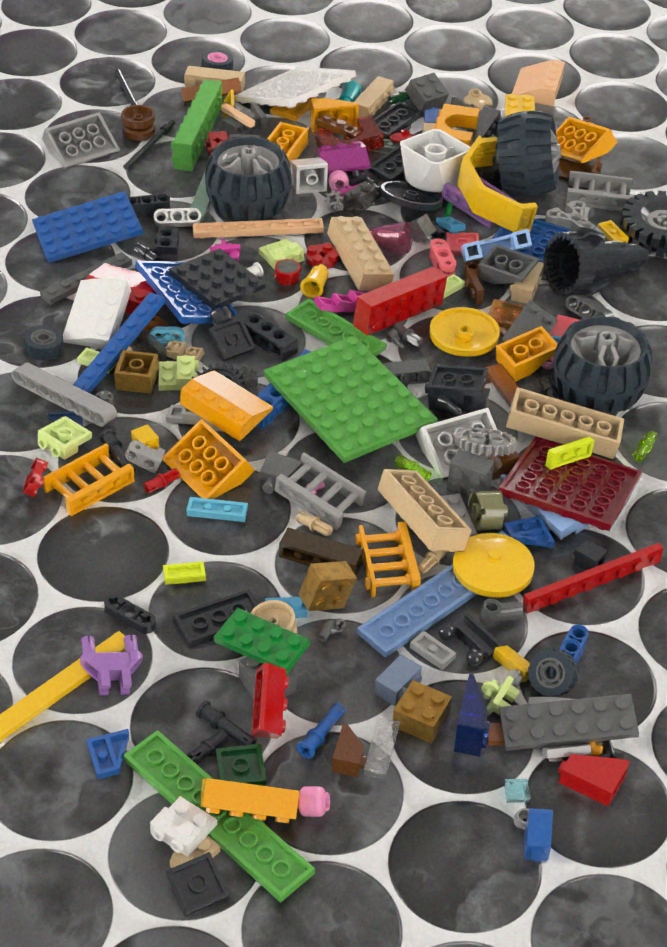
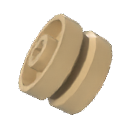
M268 600L253 608L251 614L298 634L295 613L286 602Z

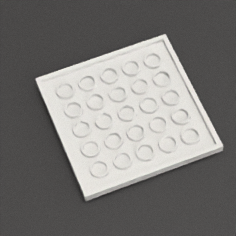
M296 67L234 95V101L241 102V104L255 102L259 105L268 104V106L278 105V107L287 106L288 108H293L297 103L306 102L308 98L317 97L319 93L328 92L330 88L340 86L342 82L351 81V78L355 77L356 73L355 70Z

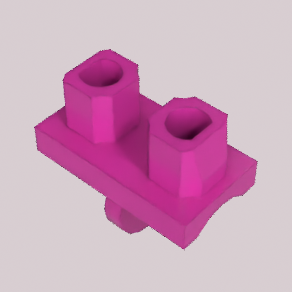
M221 239V244H215V246L210 247V252L220 248L237 262L239 261L240 244L226 243L225 239Z

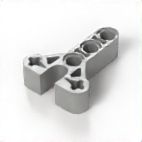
M576 200L567 203L565 213L558 207L546 212L545 222L565 227L572 231H577L580 226H584L603 233L584 217L586 204L582 201Z

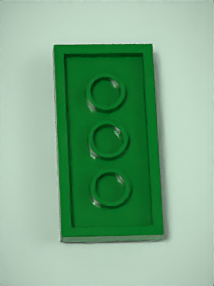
M240 608L235 610L214 636L215 643L262 664L270 663L286 669V675L310 645L308 638Z

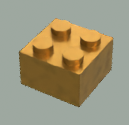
M123 350L114 372L115 390L151 394L159 372L158 354Z
M347 561L310 564L298 595L308 611L342 609L346 605L357 577Z
M412 680L393 710L392 727L432 744L450 714L452 696Z

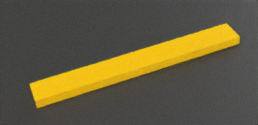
M120 631L116 632L95 647L96 652H126L123 641L125 635ZM80 658L0 714V742L92 677L82 667Z

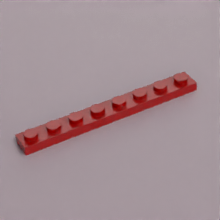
M660 543L651 545L524 594L523 610L526 614L538 611L560 600L589 591L596 586L607 584L609 581L622 578L635 571H640L650 565H655L661 561L663 547Z

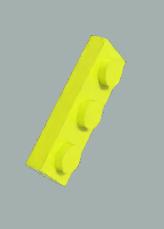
M586 437L549 449L545 466L551 470L590 457L595 440L591 437Z

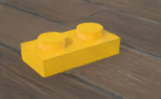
M612 220L598 223L597 228L605 234L608 241L628 243L629 237Z

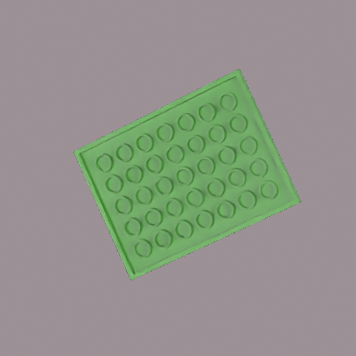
M355 335L264 370V377L343 463L415 434L421 427L437 422V418Z

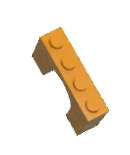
M444 104L443 108L439 110L434 129H440L471 147L473 132L451 128L461 127L476 130L480 109Z

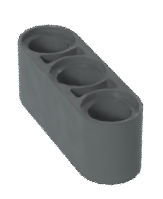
M572 295L566 299V307L582 318L596 317L597 315L614 317L612 311L584 295Z
M423 359L383 364L403 385L428 383L432 374L429 362Z

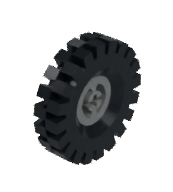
M647 191L645 196L639 193L634 195V198L630 197L624 203L619 228L629 237L628 243L632 242V244L640 245L648 250L649 255L654 250L657 257H664L665 252H667L666 191H658L657 196L653 191Z

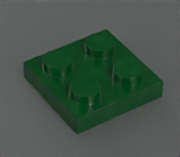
M261 744L216 748L219 780L266 786L267 780Z

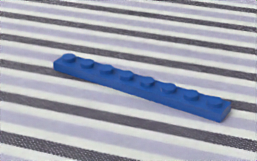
M150 292L73 385L91 393L120 358L122 351L131 345L164 305V297Z

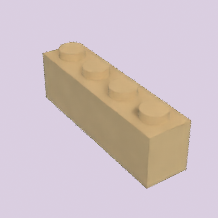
M188 66L184 74L185 87L201 85L204 79L222 81L239 77L242 91L245 87V72Z
M378 76L354 101L359 104L358 118L369 120L387 102V97L393 95L395 91L393 80Z

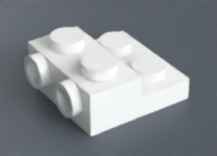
M180 796L169 808L164 807L150 822V830L156 840L167 843L175 852L182 853L188 857L217 825V819Z

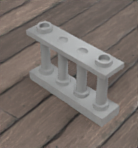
M570 171L568 185L573 186V188H568L566 204L577 200L584 202L586 207L622 211L624 203L631 197L626 195V193H630L633 178ZM579 187L588 188V190L579 189ZM595 189H601V190H604V192H598V191H594V190H595ZM610 191H617L620 194L610 193Z
M303 453L301 455L302 467L290 478L283 474L277 476L274 491L313 516L320 517L321 521L329 524L333 529L338 530L342 524L343 511L353 502L362 506L366 491L323 465L315 458ZM306 472L316 477L305 488L296 483ZM324 481L331 488L319 498L311 492ZM339 492L347 498L335 508L327 502Z

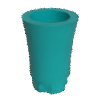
M353 80L343 83L338 100L354 102L362 92L360 84Z

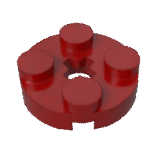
M327 242L307 247L306 262L312 267L313 265L319 266L321 264L330 269L336 266V262L339 261V254L331 243Z
M35 458L30 468L32 470L27 475L23 494L35 497L38 488H41L44 477L41 475L47 469V461Z

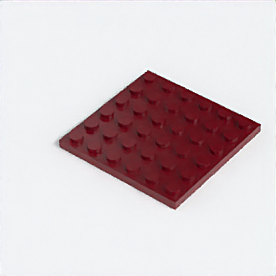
M535 436L501 483L498 491H501L502 495L506 498L539 507L544 511L557 513L562 517H568L582 524L595 526L600 530L610 531L639 482L643 471L594 455L550 470L545 466L548 450L562 445Z

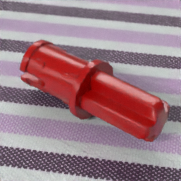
M174 468L164 474H157V477L144 482L143 488L147 494L162 487L166 488L167 484L180 477L178 469Z

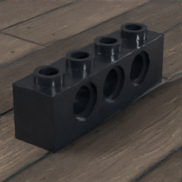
M249 307L233 316L235 318H242L254 344L282 362L298 352V338Z

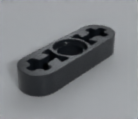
M109 595L105 598L104 608L107 614L144 634L152 633L156 629V618L153 614L119 595ZM129 611L136 613L134 616L131 617L124 615L126 612Z

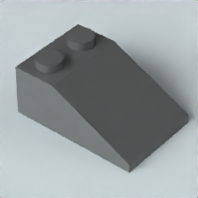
M495 244L478 264L480 279L492 284L523 282L538 264L539 258Z
M529 300L503 336L501 342H506L540 326L550 333L558 320Z

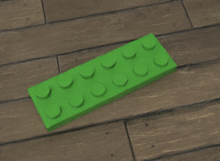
M307 299L285 314L286 320L328 345L355 335L375 357L387 348L385 342L371 334L365 335L353 326L352 323L335 313L320 310L311 299Z

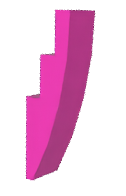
M350 290L348 295L333 293L331 299L316 296L314 303L322 311L355 312L357 296L365 292Z

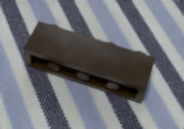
M288 527L279 543V557L307 566L315 563L347 561L356 576L362 565L363 549Z

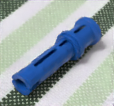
M334 703L315 728L310 729L306 733L307 737L296 745V749L301 756L311 759L315 755V750L318 746L324 744L327 733L345 713L344 707L338 711L342 706L340 703Z

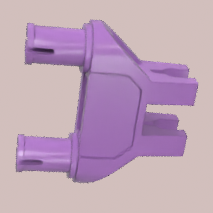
M130 635L123 638L126 652L104 653L96 652L95 638L93 636H89V642L88 636L81 638L83 654L80 657V663L84 670L98 681L99 695H108V688L111 687L110 681L115 680L119 681L121 695L130 694V688L132 687L131 675L143 660L142 653L138 651L137 636L132 635V640Z

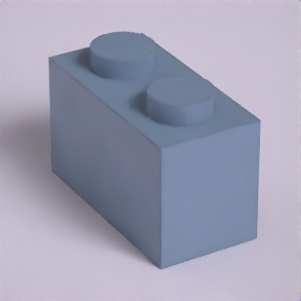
M401 654L375 680L374 694L396 706L412 680L421 683L422 666Z

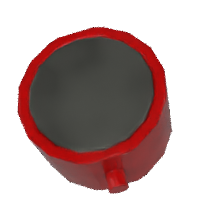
M280 260L275 265L273 277L281 285H294L300 280L302 268L295 260Z

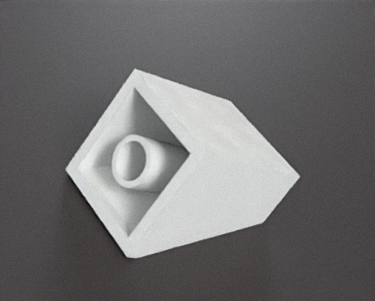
M320 157L289 160L292 184L296 194L327 191V162Z

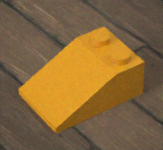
M330 98L310 99V127L313 135L336 133L316 125L317 119L322 115H330L332 118L344 120L345 123L358 127L359 104Z
M540 326L496 345V361L502 364L513 381L516 382L530 376L554 355L558 343Z

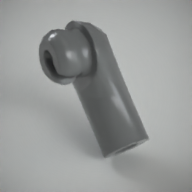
M343 619L327 621L317 635L318 640L326 642L330 634L342 632L346 627V622Z

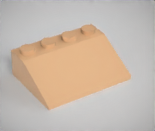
M549 60L521 68L512 94L535 96V103L554 106L563 78L565 62Z

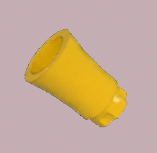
M321 264L315 266L301 282L300 289L306 297L315 299L316 296L320 297L322 295L329 275L326 266Z

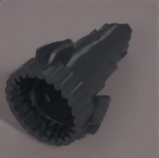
M580 226L577 231L556 233L550 238L543 256L544 273L550 287L558 294H579L588 298L607 287L608 283L603 279L611 278V275L624 274L625 271L639 270L641 264L645 263L649 257V252L637 244L605 241L606 236L604 233Z

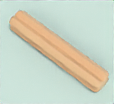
M227 103L221 105V111L249 128L255 126V120Z

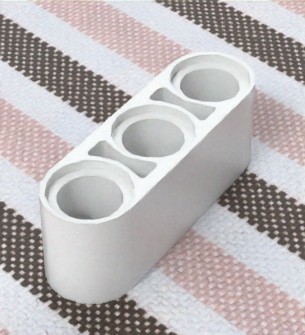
M197 208L158 209L154 213V223L158 227H191L193 223H200L201 212ZM195 214L198 216V219L191 220L189 216ZM163 215L166 219L159 221L157 217ZM175 215H180L182 219L176 221L173 219V217Z

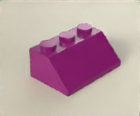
M354 141L348 145L339 143L337 146L324 145L321 148H317L318 157L328 163V174L336 170L347 172L370 168L366 146L360 141Z

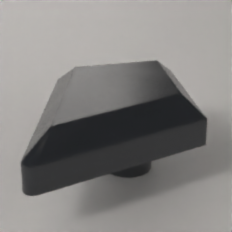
M358 169L352 171L354 176L348 178L349 184L357 185L365 181L367 174L366 172L359 173Z

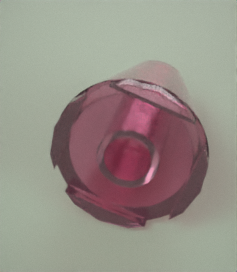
M404 221L369 229L378 247L402 255L410 252L413 238H410V233H413L410 222Z

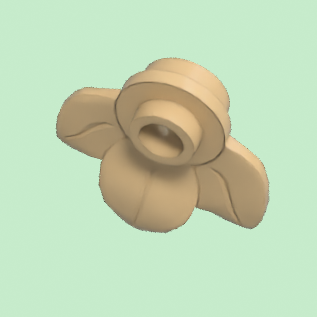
M479 89L469 90L468 95L463 100L465 106L473 105L475 108L480 109L479 111L482 110L484 105L492 106L491 98L484 95Z

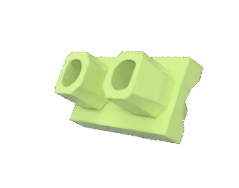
M508 675L500 686H498V681L496 680L484 682L481 687L484 698H492L484 711L486 714L490 715L494 711L500 715L499 707L511 706L502 698L504 697L512 703L518 696L520 691L511 685L514 678Z

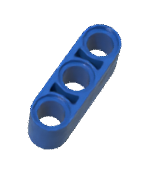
M579 624L573 625L560 647L561 651L564 650L569 655H572L573 660L577 664L585 650L589 633L585 626ZM553 667L552 675L555 678L557 672L556 669Z

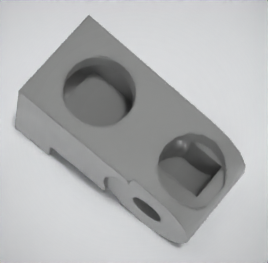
M134 440L126 450L125 457L131 463L156 473L165 450L159 447L155 450L145 446L140 441Z

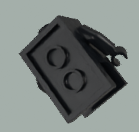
M435 364L429 382L425 384L429 410L449 411L454 416H461L485 409L490 393V388H484L489 375V369Z

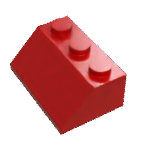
M263 663L256 670L251 736L278 739L282 736V733H285L286 720H283V711L287 709V698H284L285 689H288L289 676H286V669L270 663Z

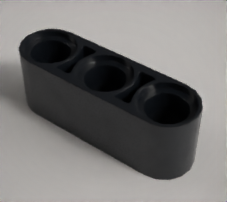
M167 194L128 197L137 218L153 217L158 209H171L170 196Z

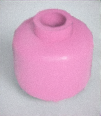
M341 170L333 171L328 178L331 190H340L349 185L347 174Z
M305 786L300 790L297 809H299L302 816L321 817L329 810L330 795L323 787Z

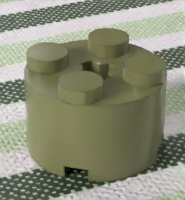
M498 490L472 492L469 496L468 507H471L469 516L475 530L502 529L504 516L508 514L507 505L503 504L502 492Z

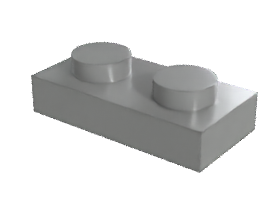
M425 631L410 642V649L441 670L456 659V652Z
M587 743L541 747L542 756L549 759V761L556 762L562 761V757H569L571 754H591V746Z

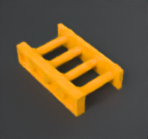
M104 444L45 475L43 481L44 491L48 493L56 489L66 500L67 513L73 516L135 482L134 467L127 464L119 468L109 459V448L107 444ZM103 463L112 473L104 477L94 467ZM88 472L97 481L88 485L79 475ZM72 480L81 490L72 494L62 484Z
M398 522V528L394 533L365 535L363 525H359L358 534H355L356 546H360L363 549V564L366 572L365 586L366 590H370L371 598L375 597L376 587L406 584V586H410L411 591L419 587L421 578L406 522ZM384 541L399 543L398 547L368 549L367 543ZM399 555V557H402V560L400 562L372 564L370 557ZM401 569L406 571L405 576L375 579L374 572Z

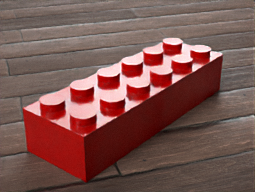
M431 267L357 296L353 326L365 335H370L442 305L447 276L435 267Z

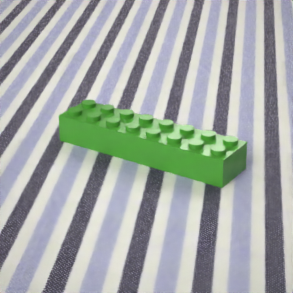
M204 79L202 85L199 86V91L196 92L195 99L192 100L191 107L188 108L187 115L184 116L183 124H180L179 132H176L175 140H172L171 143L174 169L193 171L205 145V139L208 138V132H211L222 108V81Z

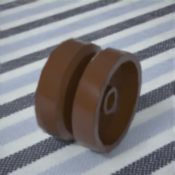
M131 105L122 110V133L127 139L143 141L155 135V112L151 107Z

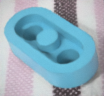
M154 327L149 333L150 342L158 346H166L169 341L184 342L185 333L180 327Z

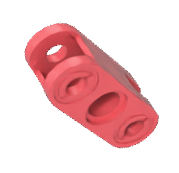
M433 239L430 242L429 253L433 266L447 277L455 275L457 263L447 242L443 239Z

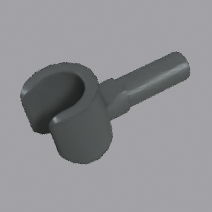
M391 329L386 340L396 343L404 350L405 346L397 339L398 332L395 329Z

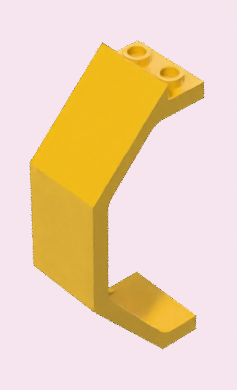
M479 135L462 159L457 181L459 189L474 214L512 232L529 229V232H531L538 208L537 204H521L486 187L474 169L476 167L493 166L492 159L496 153L497 137L482 138Z

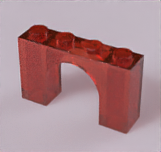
M371 115L357 119L358 128L362 133L354 139H338L330 130L325 128L314 131L315 143L318 148L324 145L337 146L339 143L348 145L354 141L363 143L366 146L367 152L385 147L384 134Z

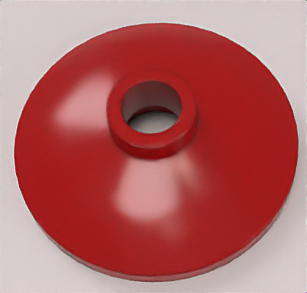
M403 129L399 133L390 135V140L400 143L415 135L411 134L409 130Z

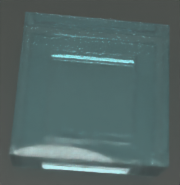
M505 779L504 787L507 803L530 802L527 779Z

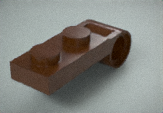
M322 115L317 119V126L344 135L343 140L347 145L362 138L361 130L345 123L344 120H337L330 115Z
M471 260L465 264V287L469 289L470 297L474 299L476 304H483L484 289L479 281V262Z

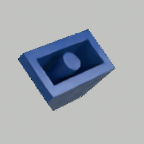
M529 808L524 832L525 859L548 861L551 850L553 810Z

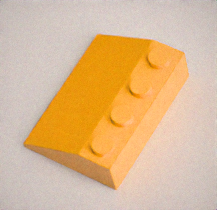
M568 117L556 130L558 144L561 147V157L579 163H585L607 154L617 144L611 129L572 117Z
M215 370L193 378L181 389L180 404L238 441H241L273 410V406Z
M202 419L162 458L171 469H178L180 478L201 498L215 499L241 485L255 471L244 457Z

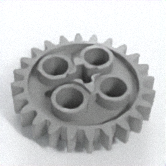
M463 428V430L459 429L455 435L456 446L464 449V451H470L472 454L478 453V455L485 454L486 456L493 455L496 457V455L513 454L516 451V437H512V434H507V432L493 430V428Z

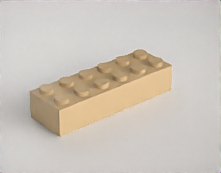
M331 217L327 234L359 291H372L392 283L394 272L362 217Z
M517 387L511 403L506 427L564 445L591 437L595 440L592 453L614 459L621 442L624 419Z
M383 470L378 491L429 550L434 552L439 550L450 552L465 550L471 529L418 471Z

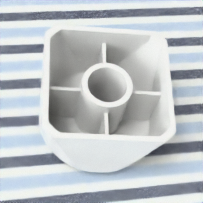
M432 129L400 142L405 179L413 187L427 192H443L444 184L448 182L456 187L462 159L471 147L440 129Z

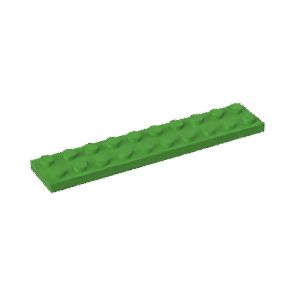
M158 730L123 755L124 761L171 804L181 796L206 812V807H201L202 779L213 778ZM221 809L220 814L208 813L217 819V825L208 836L219 844L220 848L280 903L315 874V868L261 820L253 819L251 813L243 812V817L230 816L229 810Z

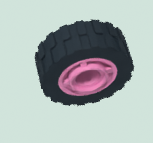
M208 50L202 54L201 67L232 71L233 56L224 50Z

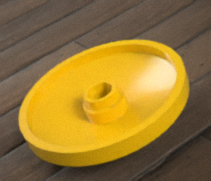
M467 307L446 309L435 315L430 323L429 334L432 342L441 350L457 356L470 357L491 351L499 341L500 328L495 319L483 311Z
M483 533L469 537L464 551H455L453 571L458 581L465 588L476 594L494 598L508 597L521 592L530 584L534 573V559L527 547L518 540L503 534Z

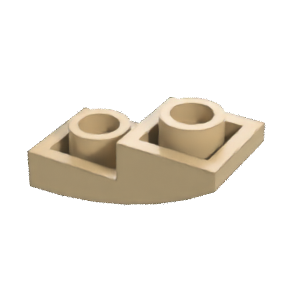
M169 341L163 350V355L177 360V356H195V360L200 362L204 355L203 348L187 347L183 341Z

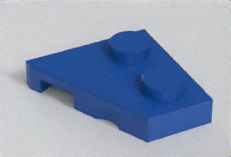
M541 516L506 522L503 525L505 533L522 544L554 547L555 541Z
M129 729L86 739L87 748L98 780L120 774L124 760L123 755L126 752L129 740Z

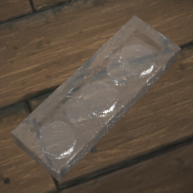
M378 717L364 768V775L386 780L399 730V721Z

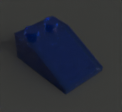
M471 673L468 676L457 724L454 752L480 757L482 748L486 749L489 737L487 735L489 734L491 722L487 721L488 711L475 676Z

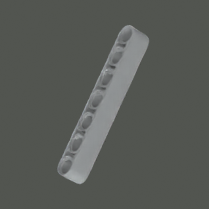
M28 362L11 372L12 379L16 384L68 411H74L76 415H80L82 418L100 427H103L117 417V411L110 403Z

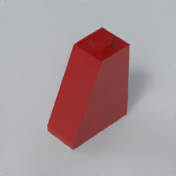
M571 754L568 760H563L559 767L558 773L561 774L559 783L609 807L627 775L630 761L626 759Z

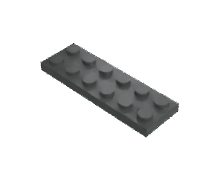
M631 694L499 707L505 751L639 737Z

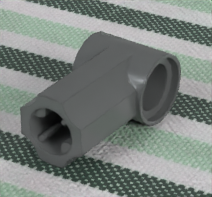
M495 599L484 601L480 621L486 626H495L498 621L523 619V605L521 602L500 603Z

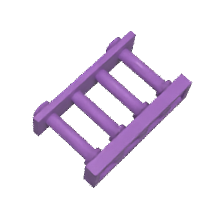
M480 178L482 183L486 187L516 201L512 197L508 196L501 190L497 189L490 183ZM449 182L444 184L443 199L450 201L454 206L489 229L494 226L493 222L472 212L458 186L455 187Z

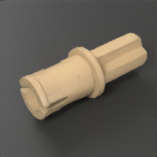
M302 510L296 517L297 522L309 527L311 531H317L324 536L332 534L333 527L321 521L318 516L314 517Z
M448 551L428 552L425 555V559L417 565L420 573L424 574L433 566H437L439 561L447 555Z

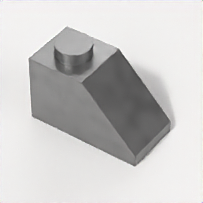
M427 214L407 223L397 232L414 242L421 240L426 242L432 238L431 234L436 229Z

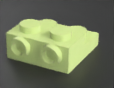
M288 239L259 248V254L274 270L276 263L280 260L292 259L298 263L304 261V249L297 242L291 243Z
M184 355L177 356V361L159 362V390H181L192 380L191 377H198L195 371H199V360H195V356Z
M66 416L38 430L39 447L50 450L54 457H61L64 460L76 454L79 445L92 439V432Z

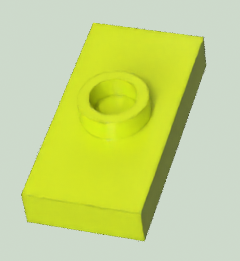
M204 561L163 565L165 585L206 581Z

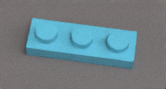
M190 497L186 511L187 516L245 522L248 503Z

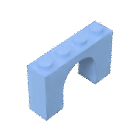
M529 229L490 240L463 244L460 247L463 262L483 259L495 244L515 251L532 246Z

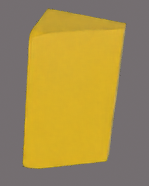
M230 90L223 104L227 103L234 107L233 90ZM222 111V118H227L229 115Z
M508 645L494 649L493 659L509 671L512 669L521 670L522 682L528 680V667L530 663Z

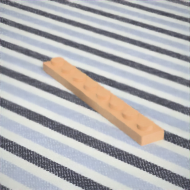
M322 218L193 223V236L200 239L210 237L324 233Z

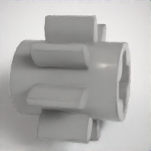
M332 189V193H326L327 199L324 202L329 203L328 208L334 206V209L337 210L338 206H343L342 200L345 198L340 196L341 191L336 193Z

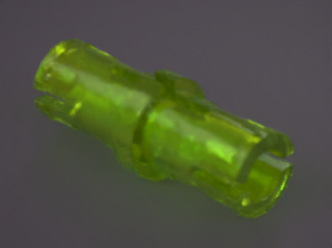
M648 431L644 439L639 441L638 448L632 454L635 461H643L646 454L651 452L653 444L658 439L657 433Z
M402 454L396 457L394 462L396 466L404 470L418 471L426 481L431 478L432 472L421 467L417 461L409 460Z

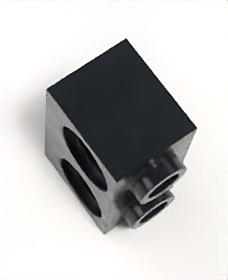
M159 227L158 234H155L154 253L162 258L161 261H177L179 245L178 228Z

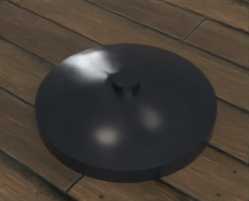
M388 181L381 185V196L401 207L423 211L437 210L442 207L443 197L437 192L423 191L413 187L408 182Z

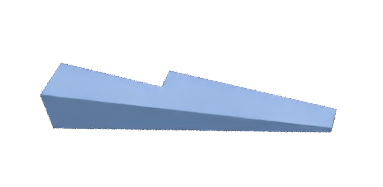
M506 474L501 475L502 482L507 477ZM524 504L534 516H541L544 523L560 540L572 532L577 534L590 526L568 517H562L557 513Z

